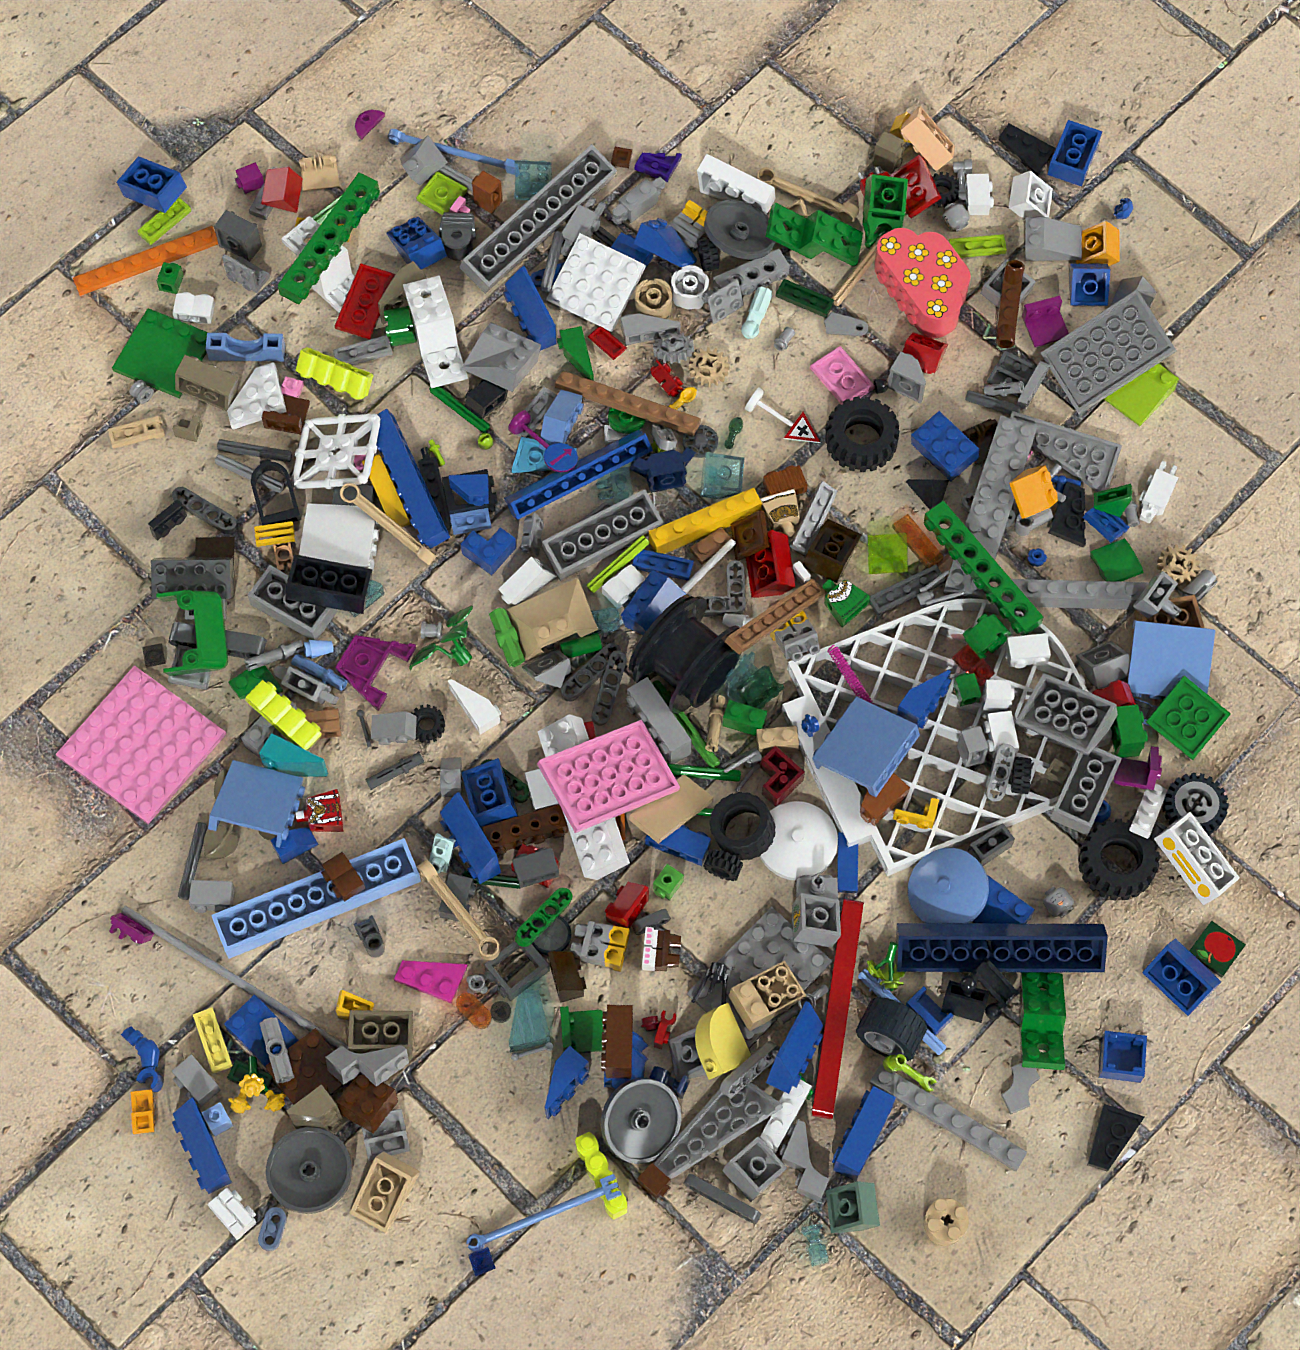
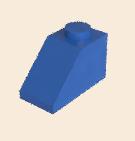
M488 474L449 475L450 488L467 503L476 506L489 504Z
M309 827L289 830L287 840H282L280 848L276 847L277 837L270 840L282 864L319 845Z

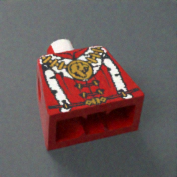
M338 789L307 798V809L296 812L297 823L309 821L310 830L313 832H344Z

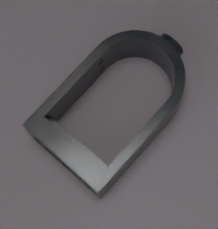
M270 459L260 461V465L254 469L251 475V486L262 525L300 521V513L287 470L281 464L271 462ZM267 471H277L285 477L293 509L266 516L263 515L256 489V483L261 474Z

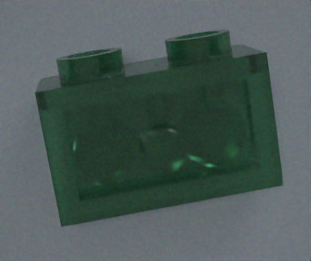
M764 665L736 689L745 705L762 709L767 702L779 695L784 686L783 684L776 683L769 666Z

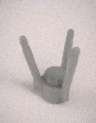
M949 570L940 574L926 586L919 588L921 593L916 594L922 609L965 594L964 591L935 598L932 590L927 591L949 574Z
M752 748L721 764V768L730 765L724 769L725 773L742 763L747 768L752 767L736 787V792L760 768L759 763L762 760V755L756 748Z

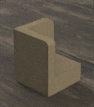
M193 415L191 421L181 419L179 425H173L172 429L175 437L197 442L203 425L201 418Z

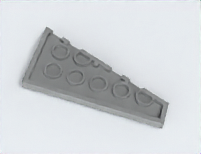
M1012 411L1011 419L1038 426L1031 448L1055 464H1059L1061 468L1097 492L1108 490L1122 445Z
M751 1082L732 1098L721 1093L719 1089L657 1159L654 1165L672 1179L776 1113L783 1106Z

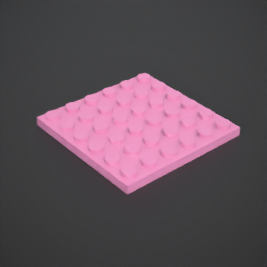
M134 665L60 748L56 756L145 823L149 824L225 737L226 732Z

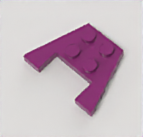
M355 635L335 668L364 699L379 711L387 698V693L372 687V682L389 654L408 662L416 650V645L412 643L402 644L399 641H381L378 638Z

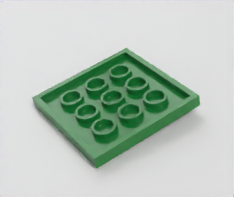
M147 308L112 366V370L135 381L143 380L146 385L180 399L183 393L175 389V373L184 355L194 356L202 362L207 353L206 340L208 332Z

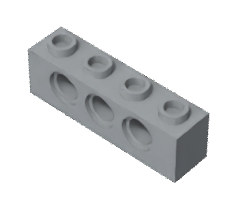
M777 249L765 257L754 259L713 277V287H717L718 284H721L727 278H737L741 295H750L758 287L762 286L765 288L777 280L785 279L789 275L790 265L780 249Z

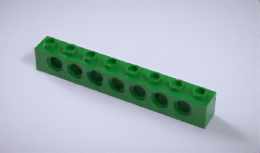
M358 172L279 282L278 290L281 296L298 305L303 299L305 300L308 297L311 287L318 283L321 273L328 269L331 259L338 255L341 245L348 241L351 231L357 228L363 214H367L373 200H377L379 197L378 181Z
M944 500L925 513L924 525L927 530L932 531L936 535L939 544L949 550L948 553L951 558L961 564L963 572L973 578L975 586L985 592L987 600L997 606L1000 615L1004 619H1008L1012 629L1017 634L1020 633L1021 636H1025L1042 624L1044 618ZM946 524L949 526V528L944 529L941 528L940 525ZM958 538L961 540V542L955 543L952 541V539ZM971 553L974 557L969 558L966 557L964 554ZM983 567L986 569V571L979 572L977 568ZM996 582L999 586L993 587L989 583ZM1007 596L1011 601L1006 602L1002 597ZM1021 611L1024 616H1017L1014 612Z

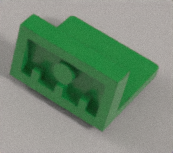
M568 1006L560 1007L563 1052L569 1046L578 1053L602 1051V1032H604L602 1010L569 1012Z

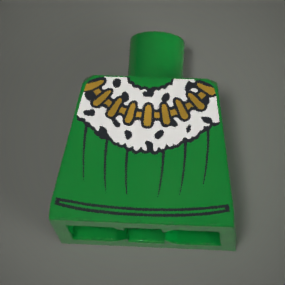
M829 579L822 586L828 593L825 596L824 604L842 628L869 605L870 596L848 580H843L836 585Z

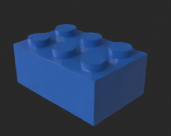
M1068 120L1050 162L1047 175L1082 187L1099 146L1103 131Z
M139 156L116 182L124 197L163 213H166L187 188L180 172Z
M940 411L911 434V444L950 482L979 458V448Z

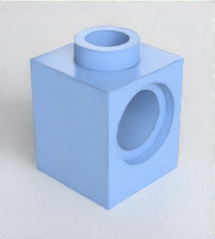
M221 1102L201 1112L214 1136L233 1127Z

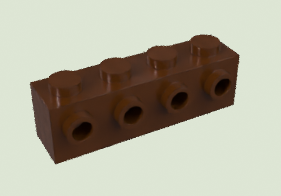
M559 804L482 827L484 835L497 856L503 855L511 849L519 850L522 844H540L545 839L551 837L560 838L565 833H568L567 823Z

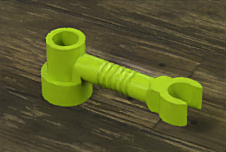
M903 1054L890 1055L883 1060V1067L887 1072L893 1073L902 1070L919 1082L923 1090L927 1092L934 1091L929 1087L928 1082L934 1084L937 1081L933 1077L923 1076L906 1064L907 1060Z

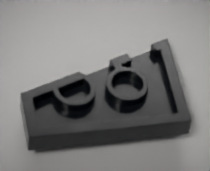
M1010 123L1007 124L999 136V141L1012 154H1016L1022 160L1021 163L1025 167L1028 166L1037 176H1039L1056 150L1055 147Z
M1066 482L1062 491L1066 499L1064 502H1058L1048 533L1084 548L1086 545V538L1084 537L1086 526L1083 518L1085 511V489Z

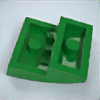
M1125 538L1090 551V557L1099 568V575L1104 581L1122 582L1144 573L1135 552Z

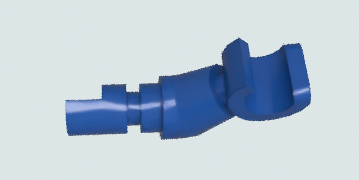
M130 1026L123 1031L121 1036L132 1046H135L141 1058L143 1070L138 1074L136 1081L145 1083L148 1077L153 1076V1082L150 1085L151 1089L155 1093L159 1092L164 1082L161 1074L155 1071L158 1068L160 1055L158 1046L153 1040H148L146 1037L143 1038L144 1035L139 1030H135Z

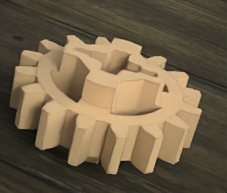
M707 347V351L701 348L700 354L694 352L693 358H690L688 366L690 377H694L695 383L701 381V386L705 383H708V387H711V383L718 386L719 380L724 382L725 377H728V357L723 358L724 352L718 354L717 348L713 351H710L709 347Z
M1175 544L1173 549L1168 546L1166 551L1162 550L1157 560L1159 563L1157 570H1161L1160 572L1164 571L1173 580L1178 582L1179 586H1182L1183 581L1189 584L1191 579L1193 580L1197 576L1196 574L1200 570V561L1196 560L1197 554H1191V548L1187 551L1185 550V545L1179 548Z

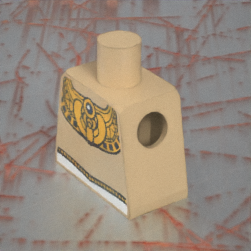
M795 489L760 498L762 511L765 513V520L771 530H782L788 537L793 536L796 533L793 526L799 524L800 518Z

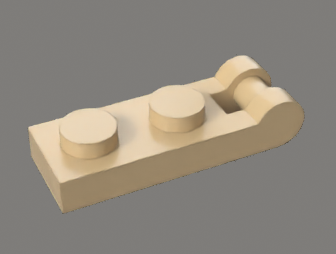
M156 416L108 429L113 449L152 438L159 439L164 437L165 432L161 428V418Z

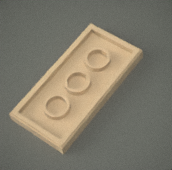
M682 775L676 780L680 786L677 792L645 804L629 815V820L658 844L713 802L714 797L686 775Z

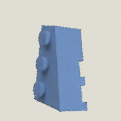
M560 390L544 415L540 438L548 445L566 443L578 415H581L583 411L582 395ZM539 443V448L546 450V448Z

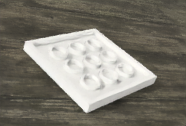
M580 233L546 300L612 333L646 265Z

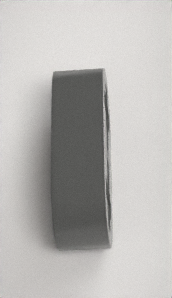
M661 909L638 919L631 926L636 935H641L645 933L646 927L655 929L669 922L671 917L667 909Z

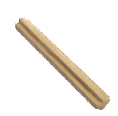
M881 236L831 298L835 300V306H839L875 261L877 243Z

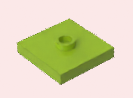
M436 171L418 194L416 200L443 215L444 212H450L451 206L459 196L463 197L467 193V187Z

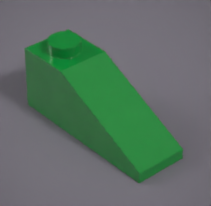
M582 326L559 330L560 338H557L558 348L563 350L565 358L584 378L594 381Z

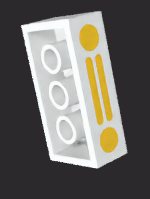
M1191 812L1176 820L1154 838L1202 905L1219 897L1239 879L1237 873Z

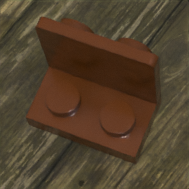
M283 395L287 412L280 414L276 411H263L261 418L264 428L301 435L310 401Z

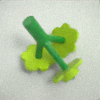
M890 942L886 958L876 965L872 960L866 961L869 974L873 977L884 979L879 985L885 987V990L890 991L896 990L897 986L904 985V982H899V979L905 975V972H897L896 965L893 963L898 946L895 942ZM886 964L885 969L881 970L880 968Z

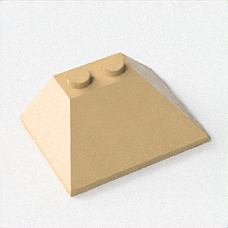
M578 578L507 609L526 661L545 654L543 647L577 633L580 637L599 630Z

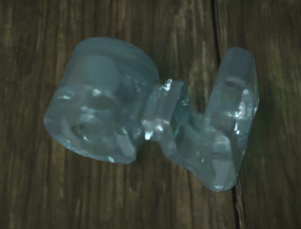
M821 1223L801 1228L802 1234L807 1238L810 1245L806 1248L811 1267L829 1263L826 1247L820 1243V1238L818 1237L822 1228Z

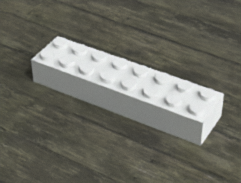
M570 714L538 731L545 757L589 741L583 719ZM565 816L585 878L598 880L630 863L615 817L575 833Z

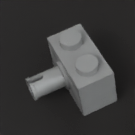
M1164 571L1160 572L1151 579L1133 607L1147 619L1158 613L1160 609L1175 619L1182 609L1177 607L1168 598L1178 583Z
M803 875L800 878H796V899L802 893L838 900L837 878H833L831 875H819V878H817V875L813 876V878L810 875Z

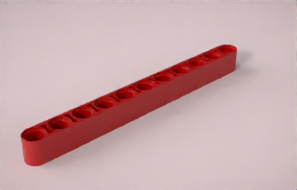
M843 899L840 918L841 936L837 940L811 1115L814 1117L833 1119L864 902Z

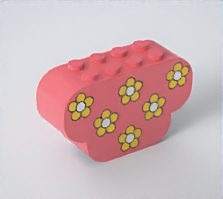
M896 228L881 236L877 243L874 270L878 281L887 288L889 296L896 300L898 308L905 312L909 323L912 326L914 325L923 336L940 338L952 332L958 324L960 309L966 301L971 274L966 264L947 239L936 232H925L917 235L912 230Z

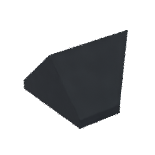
M908 479L906 481L929 510L943 501L949 480Z

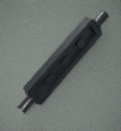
M423 447L421 448L423 459L418 461V467L448 530L452 528L437 458L430 457L429 448L425 447L424 451Z

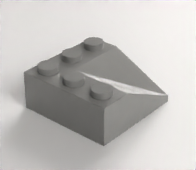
M491 322L480 335L462 369L513 392L538 362L541 344Z

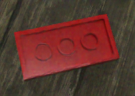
M360 263L335 323V329L371 339L380 317L378 302L395 274Z

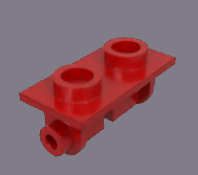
M656 360L659 365H655L650 369L651 375L659 384L666 380L661 387L669 396L676 397L678 390H684L681 386L683 382L677 375L673 376L670 373L672 369L666 362L662 364Z

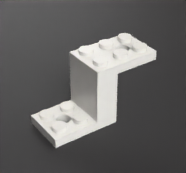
M308 216L281 238L282 243L299 256L307 245L304 240L312 238L320 225ZM341 245L338 255L331 259L328 269L321 273L318 283L312 286L313 290L339 313L355 278L351 271L348 250L343 245Z
M440 276L403 284L413 317L418 348L431 388L468 379L467 372L462 369L464 363L457 344L453 315ZM426 294L431 295V296L428 297V298H423V297H422L423 295H426ZM443 365L449 366L447 369L440 368Z

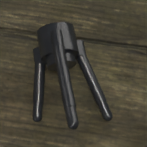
M718 962L711 963L710 969L706 970L705 976L691 1000L692 1003H695L709 978L711 981L709 993H712L715 983H721L722 981L721 1005L726 1004L727 980L729 977L726 974V965Z

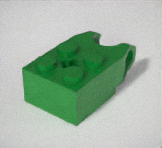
M874 174L866 179L862 223L866 241L870 242V240H873L877 227H883L887 232L903 227L908 179Z

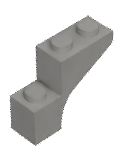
M340 1046L325 1057L328 1071L342 1084L354 1079L361 1073L375 1086H378L409 1063L407 1049L403 1046H395L363 1054L353 1053Z
M798 1120L796 1126L791 1125L787 1135L791 1138L788 1145L783 1144L779 1155L782 1156L781 1162L784 1165L804 1173H799L795 1182V1185L798 1186L796 1193L821 1202L829 1178L821 1175L813 1168L809 1157L806 1125L803 1121Z

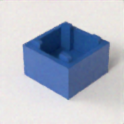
M1104 1031L1101 1037L1098 1078L1141 1083L1145 1077L1147 1036Z

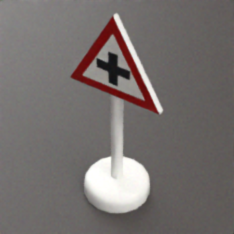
M760 387L757 388L745 406L746 411L751 412L758 405L789 425L791 428L783 439L820 443L804 412L800 414L795 423L791 422L762 403L760 400L764 391Z

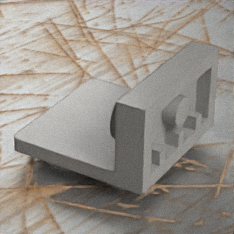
M225 254L222 256L228 279L242 284L248 291L252 290L258 293L270 278L268 272L240 256L236 260Z

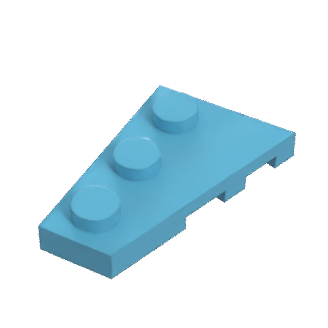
M521 437L512 466V473L552 470L545 464L543 458L545 450L539 448L537 440Z

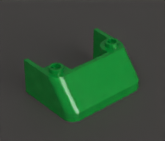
M183 590L157 593L156 597L163 602L177 600V604L181 609L194 610L197 649H190L184 653L182 657L183 666L164 668L163 673L175 676L224 669L228 664V652L222 597L214 591Z

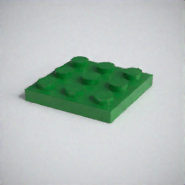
M1182 676L1145 722L1188 758L1194 760L1231 713L1186 676Z

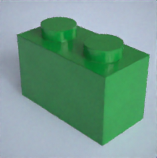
M729 700L723 716V727L756 736L757 729H764L767 711Z

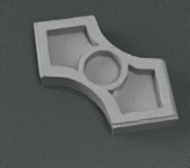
M1022 1063L1011 1068L1013 1075L1012 1085L1009 1090L1001 1095L1010 1115L1030 1107L1029 1089L1032 1084L1040 1079L1036 1068L1022 1067Z

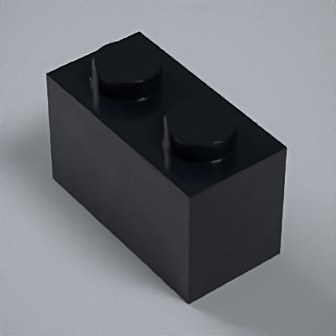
M483 379L476 388L470 389L467 392L464 407L482 420L506 401L508 390Z
M949 980L941 1012L952 1013L955 1016L982 1023L990 991L976 988L972 992H964L960 987V983Z

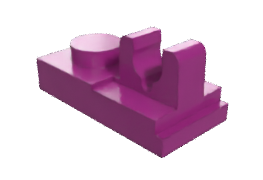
M123 913L112 915L110 918L112 926L109 932L111 934L115 933L119 928L121 932L119 939L126 938L128 935L133 942L143 944L151 941L154 935L153 932Z

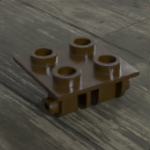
M988 419L962 431L979 448V458L974 462L975 465L987 459L996 426L998 425L995 419Z
M196 537L195 557H233L234 573L235 537Z

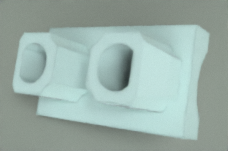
M438 833L434 838L429 862L436 869L437 873H447L456 840L445 838Z

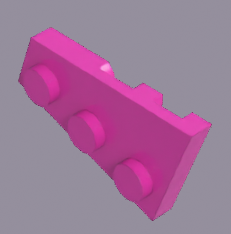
M402 960L394 981L452 1004L468 964Z

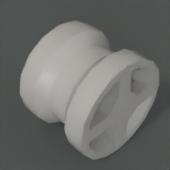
M138 380L131 386L129 393L132 397H136L139 403L144 404L151 399L154 390L151 387H147L143 380Z

